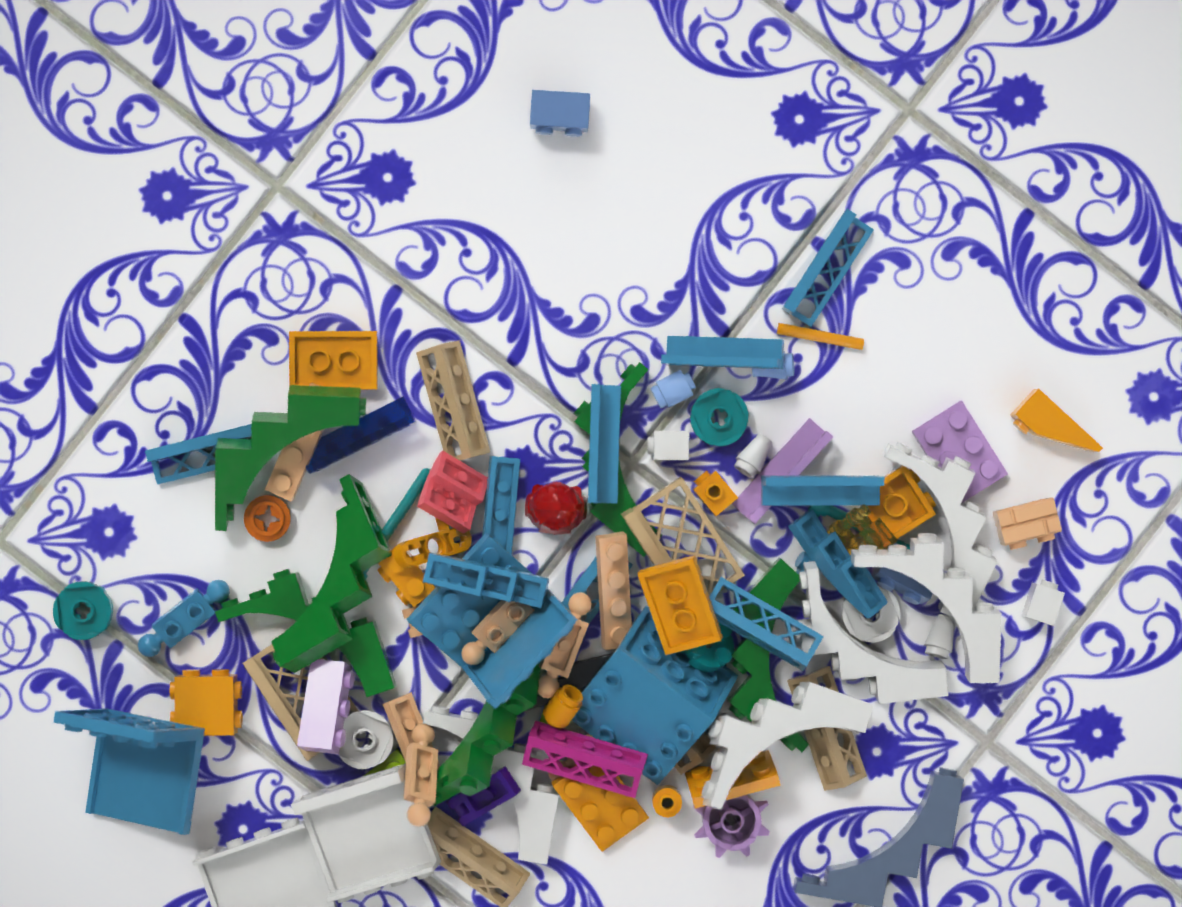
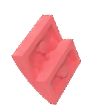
M441 451L428 474L417 507L464 534L471 529L476 506L484 500L488 477L445 451Z

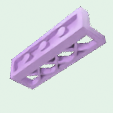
M808 418L761 470V473L743 490L732 505L749 521L756 524L771 507L761 505V475H800L834 436L828 431H824L811 418Z

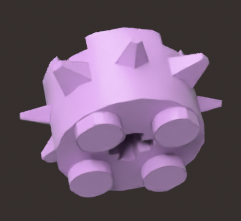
M744 795L726 800L722 810L708 806L697 808L695 810L702 815L703 826L694 836L695 838L708 837L712 844L715 845V857L720 858L727 849L729 851L740 850L748 857L750 856L749 845L755 841L756 836H768L770 833L761 824L762 819L760 815L769 805L768 801H754L750 795ZM729 813L739 815L738 818H735L737 823L731 825L729 822L724 823V820L727 819L726 815Z

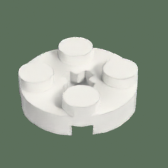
M879 585L878 587L888 603L879 610V613L875 614L876 620L871 621L870 618H864L863 614L848 600L844 599L842 603L841 616L847 631L857 639L871 643L880 642L890 637L895 631L901 615L900 605L895 595Z
M369 710L354 711L347 718H344L343 729H345L346 738L344 746L340 747V758L347 765L356 769H368L384 762L393 747V735L386 719ZM364 731L369 732L368 738L372 742L370 745L365 744L363 748L358 747L359 741L355 738L357 734L362 735Z

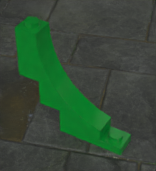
M290 385L288 391V413L254 412L251 421V439L218 438L215 447V531H227L229 521H234L235 504H243L246 494L257 474L284 447L316 431L339 426H359L360 415L366 416V398H361V388Z
M350 474L339 479L343 488L341 495L347 505L336 511V543L331 565L324 583L303 615L284 633L271 641L275 651L273 652V658L277 665L294 673L353 639L344 613L373 597L363 572L392 555L363 483Z

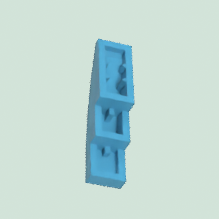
M813 509L805 512L788 526L812 561H815L822 574L867 619L875 615L888 603L867 567L853 566L851 556L837 533L834 531L828 534Z
M429 553L423 582L477 596L483 595L507 602L514 601L542 608L550 578L471 560Z

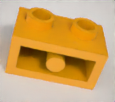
M394 547L391 550L392 555L378 563L380 567L377 571L387 583L391 580L399 589L395 592L396 595L406 606L410 603L415 607L437 585L423 582L425 570L421 565L410 568L399 566L394 558ZM409 551L405 552L406 557L413 556Z

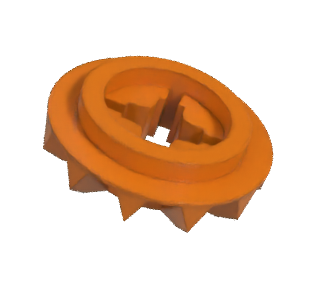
M263 495L255 498L249 503L244 513V524L249 534L255 539L264 542L275 541L281 538L287 532L291 523L290 509L283 500L272 495ZM270 506L271 515L280 519V521L271 522L269 527H267V531H265V522L255 517L256 515L266 514Z

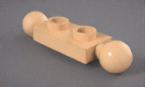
M578 592L570 597L568 607L577 621L574 623L571 632L562 637L553 646L550 655L540 662L539 668L547 670V674L540 677L538 683V694L543 698H552L556 690L560 688L557 680L559 675L567 679L569 677L589 623L580 620L581 616L587 614L592 606L590 597L585 593Z
M500 600L472 631L478 640L476 642H469L462 648L461 655L464 662L469 665L481 663L485 656L484 650L487 647L496 653L534 609L530 605Z
M423 723L414 727L412 731L414 742L407 746L404 800L414 802L407 811V818L412 825L417 827L426 825L430 820L431 812L429 807L436 803L438 749L429 747L435 739V731L432 726Z

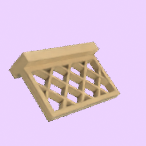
M682 477L668 484L632 509L629 508L621 513V516L654 566L676 560L678 553L695 555L696 560L698 557L712 559L713 565L710 576L702 575L703 579L709 580L707 588L709 596L715 586L712 588L713 582H718L720 579L715 578L718 561L729 563L735 571L733 575L726 579L731 583L745 576ZM678 486L682 488L686 495L683 507L667 504L669 493ZM664 496L663 503H661V502H656L657 500H659L660 498H662V497ZM689 501L694 507V509L688 508ZM651 504L662 506L659 523L647 521L641 511ZM666 508L682 511L679 528L663 524ZM686 512L698 514L701 518L699 532L683 529ZM650 526H655V527H657V532H656V534L654 533V531L652 530V528H651ZM705 526L710 534L703 533ZM662 528L678 531L674 548L663 546L659 541ZM682 532L698 535L694 552L679 549ZM702 536L713 538L717 543L715 556L699 553ZM666 550L673 551L672 559ZM720 550L726 558L719 557Z
M271 644L242 664L297 746L301 718L296 713L298 700L304 701L305 697L299 696L302 679L308 680V677L303 676L304 668L301 669L300 675L283 672L281 667L279 671L267 669L261 658L270 652H275ZM270 673L278 674L277 683ZM282 675L299 678L296 695L282 692L279 687ZM348 695L347 700L350 701V710L352 712L358 711ZM286 697L295 699L293 707ZM298 747L306 761L320 753L305 751Z

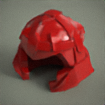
M552 482L544 486L536 484L533 486L532 492L526 497L525 516L530 519L532 524L539 528V532L552 535L570 534L572 529L577 527L582 520L586 519L587 499L582 495L581 488L578 486L569 487L561 482Z

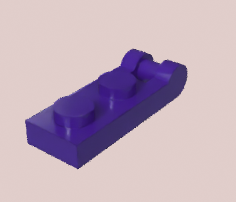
M506 766L491 774L489 787L472 796L458 793L446 801L450 809L454 808L459 816L457 820L461 826H464L516 796L522 790Z

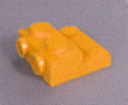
M903 465L884 476V486H880V505H860L886 546L936 515L933 510L936 507L933 498L927 491L923 493L917 484L921 481L919 476L912 469H907Z

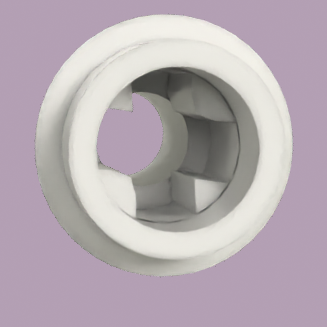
M758 433L735 458L737 462L734 467L743 475L754 478L756 474L761 473L773 442L768 437Z
M938 614L937 620L924 643L926 654L940 659H948V655L952 653L955 621L952 617Z

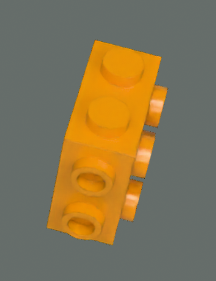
M199 669L182 670V675L174 677V682H170V699L174 700L175 711L170 713V721L205 728L204 736L235 735L238 733V728H242L243 713L242 710H238V699L242 698V681H237V674H229V669H212V674L200 675Z

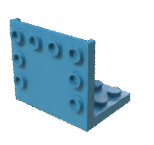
M485 533L462 558L533 574L488 533ZM436 586L407 618V621L461 666L487 702L495 709L511 697L513 690L518 684L532 674L533 668L541 659L550 655L553 646L562 637L571 632L574 623L577 621L575 616L547 588L542 608L531 606L534 611L496 653L487 647L484 650L485 656L483 661L477 665H469L462 659V648L467 643L478 640L472 631L500 600Z
M645 606L616 651L581 692L583 695L582 706L572 721L596 739L648 754L642 774L656 785H659L713 723L739 675L726 665L714 672L700 671L688 663L691 659L687 657L685 652L683 654L677 652L665 655L648 606Z
M108 708L60 710L54 712L53 723L65 725L64 730L71 732H82L83 729L89 730V735L96 737L85 813L98 814L173 831L181 835L190 834L205 728Z

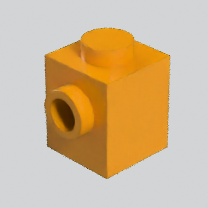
M706 470L694 480L697 486L692 490L714 516L719 515L738 499V496L716 471L710 474Z

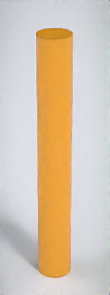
M778 323L776 332L779 335L862 350L864 345L863 338Z

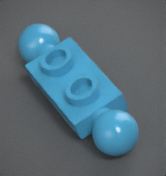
M214 580L209 583L205 595L198 588L152 623V628L156 633L154 635L146 634L139 639V652L145 657H153L160 652L161 643L163 642L171 649L215 614L216 609L212 606V603L224 602L229 597V585L223 580Z

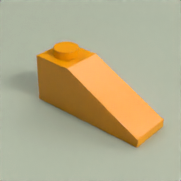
M1039 388L1033 389L1010 414L1015 419L1013 425L1025 435L1029 432L1034 436L1090 452H1100L1103 449L1095 439Z

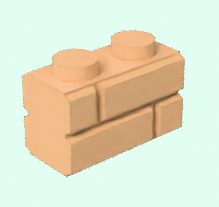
M1048 497L993 511L1000 544L1003 546L1009 545L1010 550L1027 546L1026 540L1037 538L1038 543L1055 539L1054 533L1062 532L1054 498Z

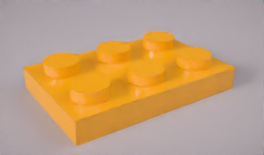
M289 331V387L290 385L309 386L310 383L326 387L378 390V332Z
M695 555L638 571L637 575L665 655L722 640L723 636Z
M769 750L761 751L742 770L730 788L726 800L781 786ZM698 766L685 773L695 809L705 806L702 805L704 801L702 790L706 781H710L713 772L711 766Z
M591 766L587 768L593 776L601 777L605 775L601 767ZM562 776L557 777L551 782L554 789L601 852L649 819L636 798ZM617 776L616 778L619 783L625 785L620 776Z

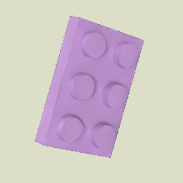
M962 400L911 431L924 453L939 461V467H942L946 457L954 460L955 456L971 463L970 468L976 474L961 503L1008 474Z

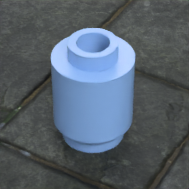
M678 370L657 381L656 385L650 389L660 408L665 406L670 408L692 397L693 393L691 390L696 388L688 372L683 374L681 370Z

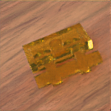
M867 505L851 509L843 520L835 521L829 526V530L826 531L828 534L834 531L837 533L850 556L851 549H859L860 545L877 546V549H888V546L894 545L898 541L880 518L872 523L867 516L870 515L871 511ZM857 527L860 532L854 535L850 528Z

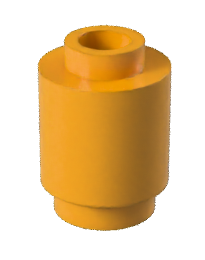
M564 685L556 690L543 709V715L550 726L566 728L582 706L583 695L580 690L572 685Z
M661 785L652 795L653 807L658 815L667 818L673 817L681 810V795L674 786ZM665 798H671L673 804L669 807L662 806V801Z

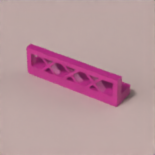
M535 720L528 737L522 765L635 798L648 754L563 728H555ZM533 747L544 750L548 758L540 760L531 757ZM564 757L571 758L577 766L571 769L564 767L560 759ZM591 766L601 767L605 775L601 777L593 776L587 768ZM621 774L634 777L632 787L620 784L616 777Z

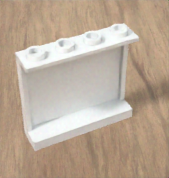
M406 764L299 796L291 804L294 815L302 814L329 886L331 893L326 898L327 903L335 900L338 903H343L353 899L355 894L364 892V895H370L378 892L382 886L388 884L391 887H397L405 884L408 881L407 879L415 876L418 879L427 878L435 873L434 870L441 863L428 824L417 827L408 821L407 811L414 802L404 800Z
M293 818L281 823L282 828L271 832L270 827L253 833L255 838L244 841L243 837H239L226 842L227 847L216 851L215 847H210L198 852L199 857L192 863L193 866L198 867L211 907H337L335 901L328 903L326 901L327 896L331 892L304 820L299 822L298 818Z

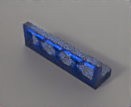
M404 396L361 417L359 426H342L322 436L309 465L305 466L308 473L315 474L417 423Z

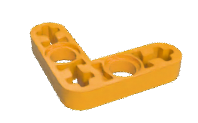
M435 517L439 531L399 543L394 550L395 561L403 568L427 563L429 553H431L428 549L430 539L435 540L438 544L437 554L451 556L469 549L472 543L470 530L463 534L455 528L450 529L448 524ZM459 536L461 542L454 543L453 538ZM418 548L420 554L406 557L405 552Z

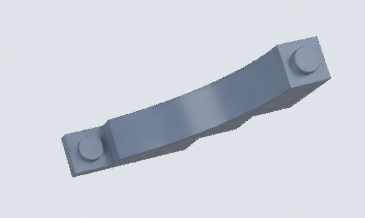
M940 767L939 772L931 771L927 788L919 806L907 824L895 837L882 847L859 859L843 864L826 866L824 881H820L819 876L812 874H803L802 878L795 877L793 884L795 893L882 907L888 873L917 878L923 844L952 849L964 779L956 775L957 770Z

